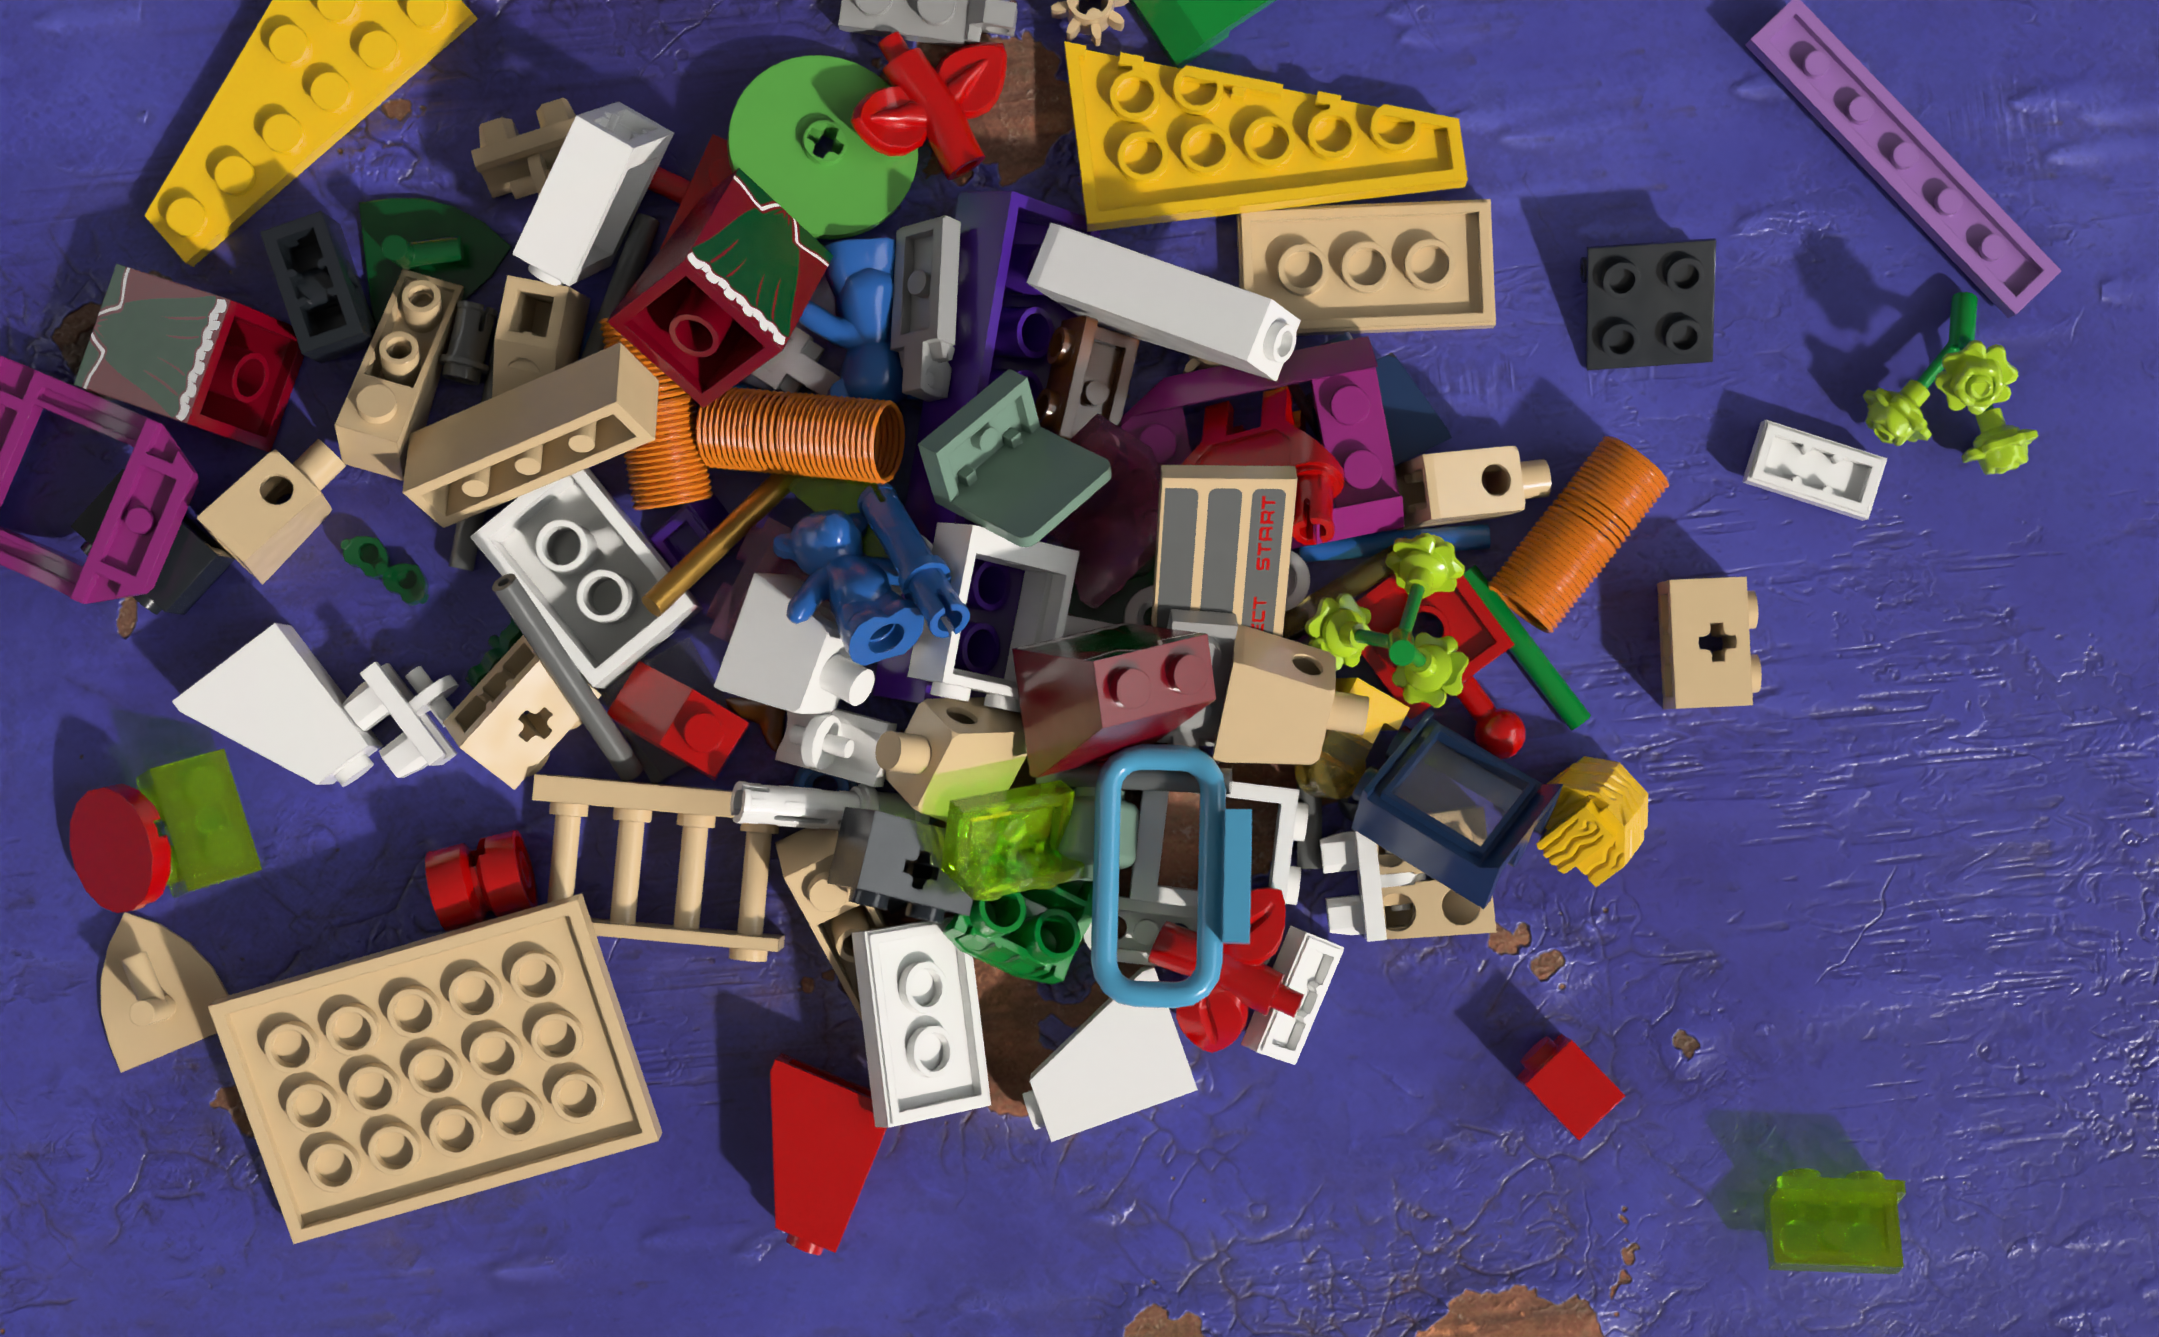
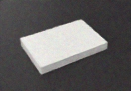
M954 916L944 917L942 924L920 921L851 933L875 1127L889 1128L991 1105L974 960L972 956L961 952L943 934L945 927Z

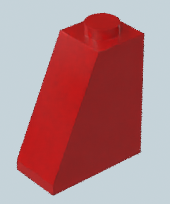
M781 1053L775 1059L770 1070L775 1228L788 1233L786 1242L799 1250L813 1255H821L823 1249L836 1253L887 1128L875 1127L871 1089Z

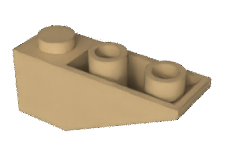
M402 269L335 423L341 459L344 464L404 481L409 435L427 425L443 365L438 362L439 355L447 354L457 312V301L462 300L464 293L463 286Z
M507 275L494 338L492 398L578 361L590 298L568 286H554L542 281Z
M805 828L775 842L783 877L862 1021L851 933L888 927L880 909L849 902L851 889L827 883L839 831Z

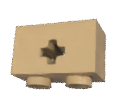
M1747 576L1677 579L1657 583L1663 709L1753 705V693L1760 691L1762 673L1759 656L1750 652L1749 629H1755L1758 624V601L1754 590L1747 591ZM1710 633L1713 637H1722L1723 649L1714 651L1712 654L1710 650L1700 649L1699 637L1707 636Z
M523 635L444 720L443 724L460 749L515 790L526 777L540 771L547 762L550 751L569 730L579 727L583 722ZM584 677V679L586 680V682L588 683L596 697L599 699V697L601 696L600 692L595 687H593ZM526 710L529 711L527 715L524 714Z

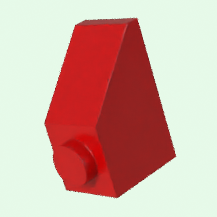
M640 661L607 711L613 721L714 782L749 725V722L691 687Z

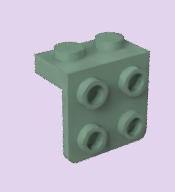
M1011 369L1004 372L918 443L935 503L1020 547H1030L1038 543L1112 478L1110 462L1107 459L1040 427L1028 377Z

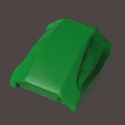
M1003 808L997 811L984 838L987 840L970 916L955 914L950 923L945 927L943 934L961 952L1012 976L1053 985L1064 981L1072 958L1092 923L1093 881L1075 879V867L1064 865L1055 857V839L1015 820V813Z

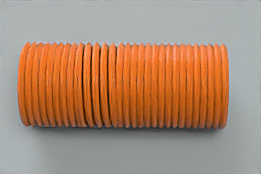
M608 318L601 319L598 323L602 325L600 328L603 331L601 336L604 337L602 342L606 344L603 349L621 342L659 380L656 439L625 452L623 456L626 459L624 463L627 465L625 470L628 471L626 476L630 478L628 483L631 484L629 489L632 490L630 494L633 497L631 502L634 503L632 508L635 510L654 509L711 498L713 492L710 491L712 486L709 484L711 480L708 478L710 473L707 472L709 467L706 466L699 455L696 443L698 413L696 407L698 404L607 323Z
M732 387L705 408L700 405L696 421V443L699 455L706 466L711 468L733 469L736 471L745 470L758 473L768 472L778 475L790 474L792 476H809L811 478L821 477L823 479H839L841 481L874 482L884 485L893 479L899 469L905 444V427L897 404L891 400L850 398L848 396L838 397L836 395L826 396L824 394L814 395L813 393L803 394L801 392L791 393L789 391L785 393L775 390Z
M1604 436L1602 438L1603 441L1598 443L1599 446L1594 448L1595 451L1591 452V456L1587 457V461L1583 462V466L1579 467V471L1575 472V476L1571 477V481L1566 483L1567 487H1564L1562 493L1557 495V499L1552 501L1553 505L1547 507V511L1543 512V516L1539 517L1540 521L1535 522L1536 526L1531 527L1532 531L1527 532L1528 536L1523 537L1524 541L1519 542L1520 546L1515 547L1516 551L1512 552V556L1508 557V561L1504 562V566L1500 567V571L1496 572V576L1492 577V581L1488 582L1489 589L1497 592L1512 611L1545 633L1554 632V628L1558 627V623L1562 622V618L1566 617V613L1570 612V608H1573L1574 603L1578 602V598L1582 597V593L1586 592L1585 588L1590 587L1589 583L1594 582L1593 578H1597V573L1602 572L1601 568L1606 567L1605 563L1610 562L1609 558L1614 557L1613 554H1616V549L1621 548L1622 542H1626L1625 537L1631 536L1630 531L1635 530L1637 523L1641 522V518L1645 517V513L1649 512V508L1653 507V503H1656L1657 498L1661 497V493L1665 492V488L1669 487L1667 477L1655 464L1618 438L1612 436Z

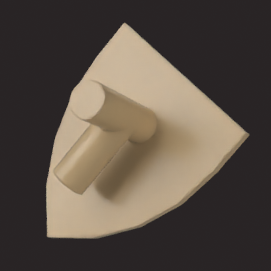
M128 912L124 913L108 945L101 975V1015L109 1045L121 1073L217 1034L208 1006L215 999L229 996L214 967L190 942L160 923Z

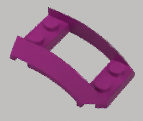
M1369 336L1295 350L1290 358L1284 362L1277 381L1221 365L1165 377L1122 416L1120 422L1143 543L1156 548L1161 465H1181L1191 454L1183 406L1310 381L1322 445L1335 457L1344 471V487L1341 493L1333 499L1335 533L1333 538L1327 542L1403 528V497L1399 494L1376 372L1378 365ZM1320 524L1317 525V544L1323 543L1319 537ZM1292 536L1291 549L1310 546L1297 542Z
M0 355V508L43 408L134 447L85 563L0 526V565L45 584L69 596L70 599L83 604L147 594L154 588L195 493L199 483L197 472L163 424Z

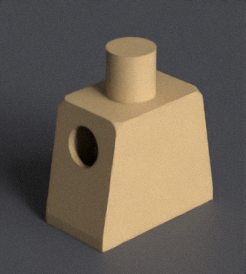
M319 439L293 464L275 449L269 452L209 505L197 519L210 535L263 585L330 514L332 508L321 490L346 465ZM292 494L287 502L276 505L282 496Z
M1516 446L1423 454L1394 466L1399 494L1403 497L1404 527L1397 530L1501 518L1523 511L1525 509V499L1548 497L1551 492V473L1546 460L1520 461L1519 451Z
M1238 625L1228 685L1221 710L1218 731L1215 734L1213 744V759L1216 762L1312 765L1320 758L1326 729L1358 735L1364 734L1369 711V697L1335 691L1336 657L1330 652L1248 626Z
M985 697L969 698V702L950 698L926 699L918 704L904 733L886 731L880 736L875 751L876 761L885 770L887 781L919 813L976 833L986 834L1027 756L1022 715L1019 712L984 706Z

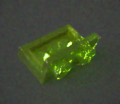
M224 749L150 768L136 778L138 786L136 789L140 790L154 804L161 818L154 820L159 836L167 835L170 843L171 873L166 886H169L174 899L188 895L196 890L254 874L262 870Z
M1062 780L950 800L941 870L970 898L982 901H993L1001 898L1003 895L1031 889H1051L1060 883L1082 879L1085 865L1081 861L1070 859L1058 851L1059 844L1071 818L1075 791Z
M1808 1168L1792 1169L1783 1172L1782 1176L1775 1178L1763 1195L1769 1270L1898 1274L1904 1267L1898 1203L1906 1195L1905 1181L1887 1180L1885 1175L1878 1171L1852 1172L1846 1175L1845 1178L1821 1177V1173L1818 1170Z

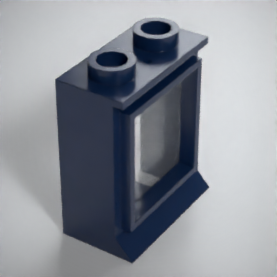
M1428 710L1413 729L1405 725L1398 731L1386 752L1385 758L1388 760L1380 770L1372 765L1359 780L1352 795V799L1359 802L1351 828L1472 903L1485 909L1491 901L1500 874L1505 866L1509 864L1515 867L1527 848L1533 830L1541 834L1547 827L1563 784H1542L1434 720V712Z

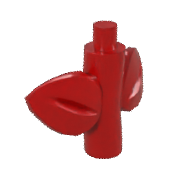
M894 32L883 38L878 43V47L888 62L883 68V73L892 87L875 89L858 102L851 118L854 130L872 149L889 157L907 155L922 146L927 138L948 180L956 179L977 167L986 156L979 146L967 119L977 118L989 112L1000 97L1007 67V54L1003 43L981 42L962 46L943 56L934 69L920 48L909 49L900 32Z
M1273 887L1251 890L1250 945L1223 943V964L1220 978L1211 993L1194 1005L1176 1008V1019L1182 1032L1193 1044L1204 1051L1213 1053L1231 1045L1246 1026L1248 1007L1265 1016L1273 1008L1294 1018L1301 1006L1305 994L1283 985L1285 974L1264 964L1266 960L1276 954L1283 938L1286 907L1282 890ZM1166 921L1153 944L1148 962L1190 977L1196 966L1197 932Z

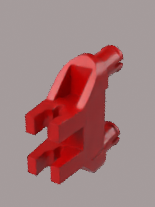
M1283 386L1263 392L1261 427L1245 430L1243 425L1233 427L1234 409L1230 401L1206 406L1202 442L1181 465L1295 466L1298 480L1292 536L1303 545H1317V525L1320 524L1319 537L1324 543L1331 540L1335 533L1333 499L1341 493L1344 487V471L1335 457L1317 440L1306 433V419L1302 411L1292 412V393L1289 387Z

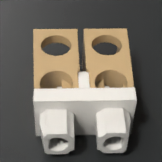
M1474 807L1428 814L1479 846L1486 840L1483 808ZM1353 829L1352 831L1340 832L1319 839L1323 873L1357 870L1359 895L1325 898L1330 933L1346 935L1364 934L1366 941L1370 942L1387 939L1497 932L1493 895L1485 909H1482L1437 880L1426 878L1425 873Z

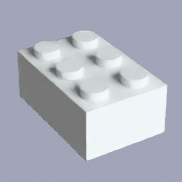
M589 468L518 497L470 536L502 576L510 573L515 574L576 667L595 688L606 689L703 609L692 593L687 590L660 617L653 615L647 610L641 598L671 568Z

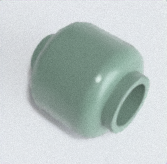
M1076 787L1074 789V797L1062 800L1057 808L1054 844L1055 857L1062 864L1075 867V879L1083 881H1093L1095 787ZM1121 790L1119 870L1133 866L1136 861L1140 819L1138 808L1133 803L1125 800L1126 792Z

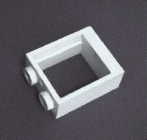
M615 102L576 115L512 254L530 264L528 270L532 275L554 286L573 285L610 267L674 133L621 102Z
M937 522L932 554L938 555L946 562L951 571V585L965 605L967 603L975 558L1025 570L1004 679L954 668L960 633H954L946 617H941V620L949 632V637L947 638L933 635L924 618L922 634L913 645L907 677L932 682L931 695L969 702L970 693L973 690L986 693L984 706L1021 713L1012 649L1063 637L1080 551L1040 541L1030 547H1020L984 527Z
M1232 781L1231 794H1226V797L1279 803L1269 887L1282 890L1285 905H1297L1301 867L1290 866L1293 840L1303 842L1305 840L1309 810L1308 803L1298 802V789ZM1142 790L1139 808L1137 857L1132 866L1129 898L1130 900L1197 908L1198 890L1158 885L1169 791Z

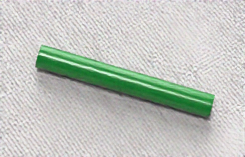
M1475 564L1466 570L1463 574L1515 644L1509 650L1571 731L1583 724L1591 717V714L1500 595L1494 590L1489 589V581Z

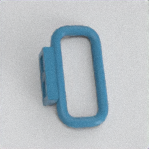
M1170 744L1128 746L1111 755L1098 773L1095 787L1091 964L1094 979L1103 993L1119 1004L1144 1008H1180L1194 1005L1207 997L1219 981L1223 964V943L1250 945L1252 809H1226V788L1223 773L1214 759L1199 748ZM1134 771H1184L1194 776L1199 783L1196 966L1191 976L1183 981H1135L1125 977L1118 968L1121 788L1127 775Z

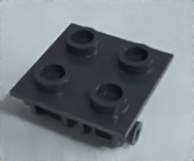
M1715 238L1587 247V257H1581L1580 259L1582 283H1587V370L1713 362Z

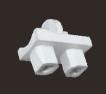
M374 662L360 672L365 682L359 685L342 705L363 731H369L389 715L394 718L403 730V733L379 750V753L397 778H405L424 769L428 765H444L458 754L427 714L431 710L443 728L445 727L443 724L444 720L454 711L446 698L459 687L451 675L433 682L421 666L416 667L405 676L418 693L417 696H414L390 663L380 666L378 662Z
M838 708L831 714H799L787 711V728L784 738L777 749L775 760L872 787L884 786L885 770L876 761V745L883 733L886 731H896L897 724Z

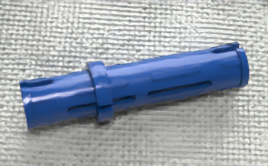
M881 483L877 484L878 490L885 502L879 501L871 486L867 487L860 494L857 500V507L861 515L866 518L899 574V588L905 599H911L917 604L927 621L931 633L936 637H949V632L941 617H946L955 634L960 633L970 620V612L951 585V571L946 562L938 555L932 554L899 500L893 486L888 483L884 485Z

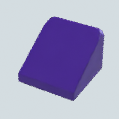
M713 494L711 498L686 503L653 532L649 538L671 568H673L716 528L729 513ZM746 536L738 541L705 574L746 544Z

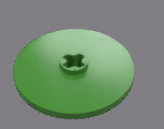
M822 55L791 58L773 65L759 74L746 87L738 99L730 120L727 136V151L732 173L740 168L815 239L827 240L843 239L865 233L877 227L896 211L906 197L914 180L918 162V148L904 156L889 157L875 151L866 144L854 130L851 123L854 108L869 92L890 86L878 75L857 63L842 58ZM822 136L829 137L834 141L832 145L833 152L829 151L824 158L813 154L814 142L818 143Z

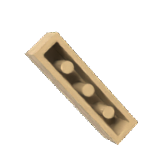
M620 342L419 429L409 435L402 493L440 526L445 528L654 441L656 439L659 380Z

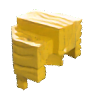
M1584 756L1547 783L1563 784V787L1546 827L1547 831L1536 845L1539 850H1544L1543 856L1549 858L1551 865H1557L1559 872L1565 874L1574 867H1577L1597 887L1621 870L1644 841V830L1648 826V792L1620 762Z

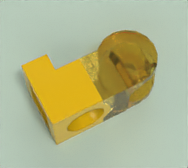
M1336 678L1335 691L1369 697L1366 728L1363 735L1326 729L1319 760L1312 765H1295V776L1300 788L1308 795L1316 798L1343 799L1352 796L1356 785L1366 771L1365 760L1379 732L1399 730L1410 707L1359 678Z

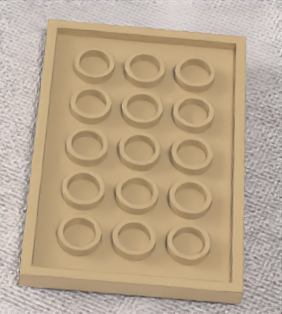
M582 893L218 998L208 1006L293 1244L659 1141L663 1133Z

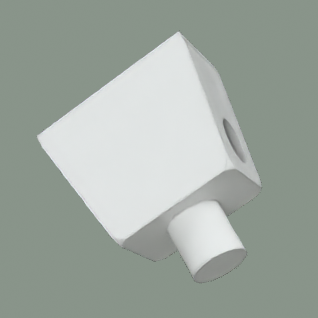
M754 573L714 687L730 694L793 713L831 714L837 708L840 699L854 706L863 703L872 691L875 676L872 670L853 662L847 653L839 635L830 602L827 600L821 602L807 621L794 624L786 616L789 601L804 582L793 575Z

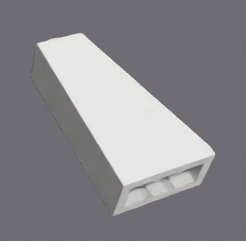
M1051 223L1027 280L1029 285L1078 317L1087 315L1098 320V327L1277 381L1284 362L1290 358L1294 351L1296 332L1301 320L1270 298Z

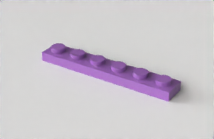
M1791 0L1746 43L1745 46L2007 318L2016 315L2061 272L2058 266L1801 0Z

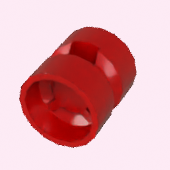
M518 830L480 838L476 850H471L465 843L426 853L425 872L431 901L436 916L446 932L484 922L488 911H492L498 917H502L538 905L537 886L532 862L526 844Z

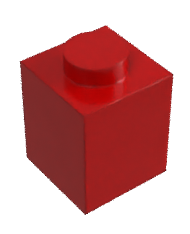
M1560 1034L1554 1041L1549 1036H1546L1537 1042L1522 1058L1520 1063L1525 1069L1516 1077L1568 1133L1579 1141L1625 1097L1620 1089L1570 1038L1563 1034Z

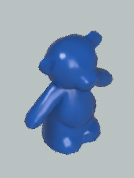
M890 238L843 240L824 246L833 255L825 271V276L835 296L836 316L814 302L809 301L799 322L829 343L847 350L840 368V380L828 389L827 396L872 398L874 400L884 399L886 401L891 400L897 405L906 400L912 402L918 400L919 398L902 393L903 368L901 367L899 353L890 350L896 240Z
M836 509L814 512L802 517L793 526L791 533L779 534L773 539V552L778 557L794 560L800 569L809 575L789 601L787 618L794 624L807 621L821 602L829 599L839 635L853 662L866 666L883 659L905 654L921 636L924 616L911 599L905 600L901 595L892 590L891 585L900 586V584L898 583L899 574L889 558L863 556L862 538L868 530L866 518L861 513L847 515L845 512Z

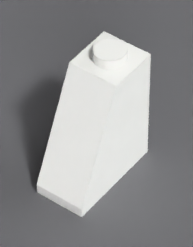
M274 623L172 701L181 713L316 785L334 784L336 781L342 787L349 785L374 765L369 756L383 746L371 729L363 731L353 721L342 705L347 699L292 625Z
M1150 965L1141 967L1129 978L1135 981H1159L1154 966ZM1109 998L1031 1073L1030 1083L1033 1090L1022 1095L1034 1129L1046 1127L1050 1140L1053 1142L1198 1089L1169 1008L1132 1007L1119 1004Z

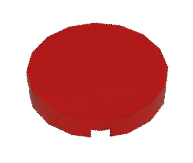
M123 783L89 790L76 803L70 821L69 846L75 871L86 892L101 907L115 913L134 911L145 907L146 904L155 902L163 894L171 873V847L167 835L159 836L154 820L161 818L156 807L140 790Z

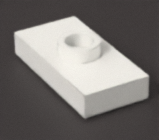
M1764 420L1760 423L1742 482L1864 521L1869 519L1887 458Z
M1290 926L1273 969L1285 974L1283 985L1305 994L1301 1006L1294 1018L1273 1008L1270 1009L1267 1016L1254 1011L1241 1045L1255 1052L1295 1065L1339 963L1344 947Z

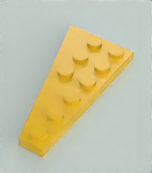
M272 0L144 216L182 260L194 267L478 20L477 17L462 0Z
M1064 41L1087 232L1463 188L1468 181L1459 118L1388 104L1375 107L1341 100V95L1318 91L1317 95L1284 89V84L1189 65H1186L1184 68L1146 62L1143 56L1122 52L1120 56L1086 50V45Z

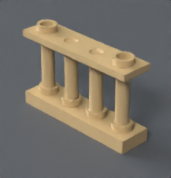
M534 774L532 800L550 802L549 814H555L547 903L574 896L581 817H588L589 805L614 807L613 819L619 820L610 919L591 918L596 936L729 948V959L767 962L768 951H780L784 948L785 935L763 933L772 834L779 833V826L759 823L741 824L740 831H746L738 929L734 931L700 928L708 828H715L716 817H734V815H731L730 809L733 790L554 774ZM652 811L677 813L676 825L683 826L674 925L636 922L645 822L651 823Z

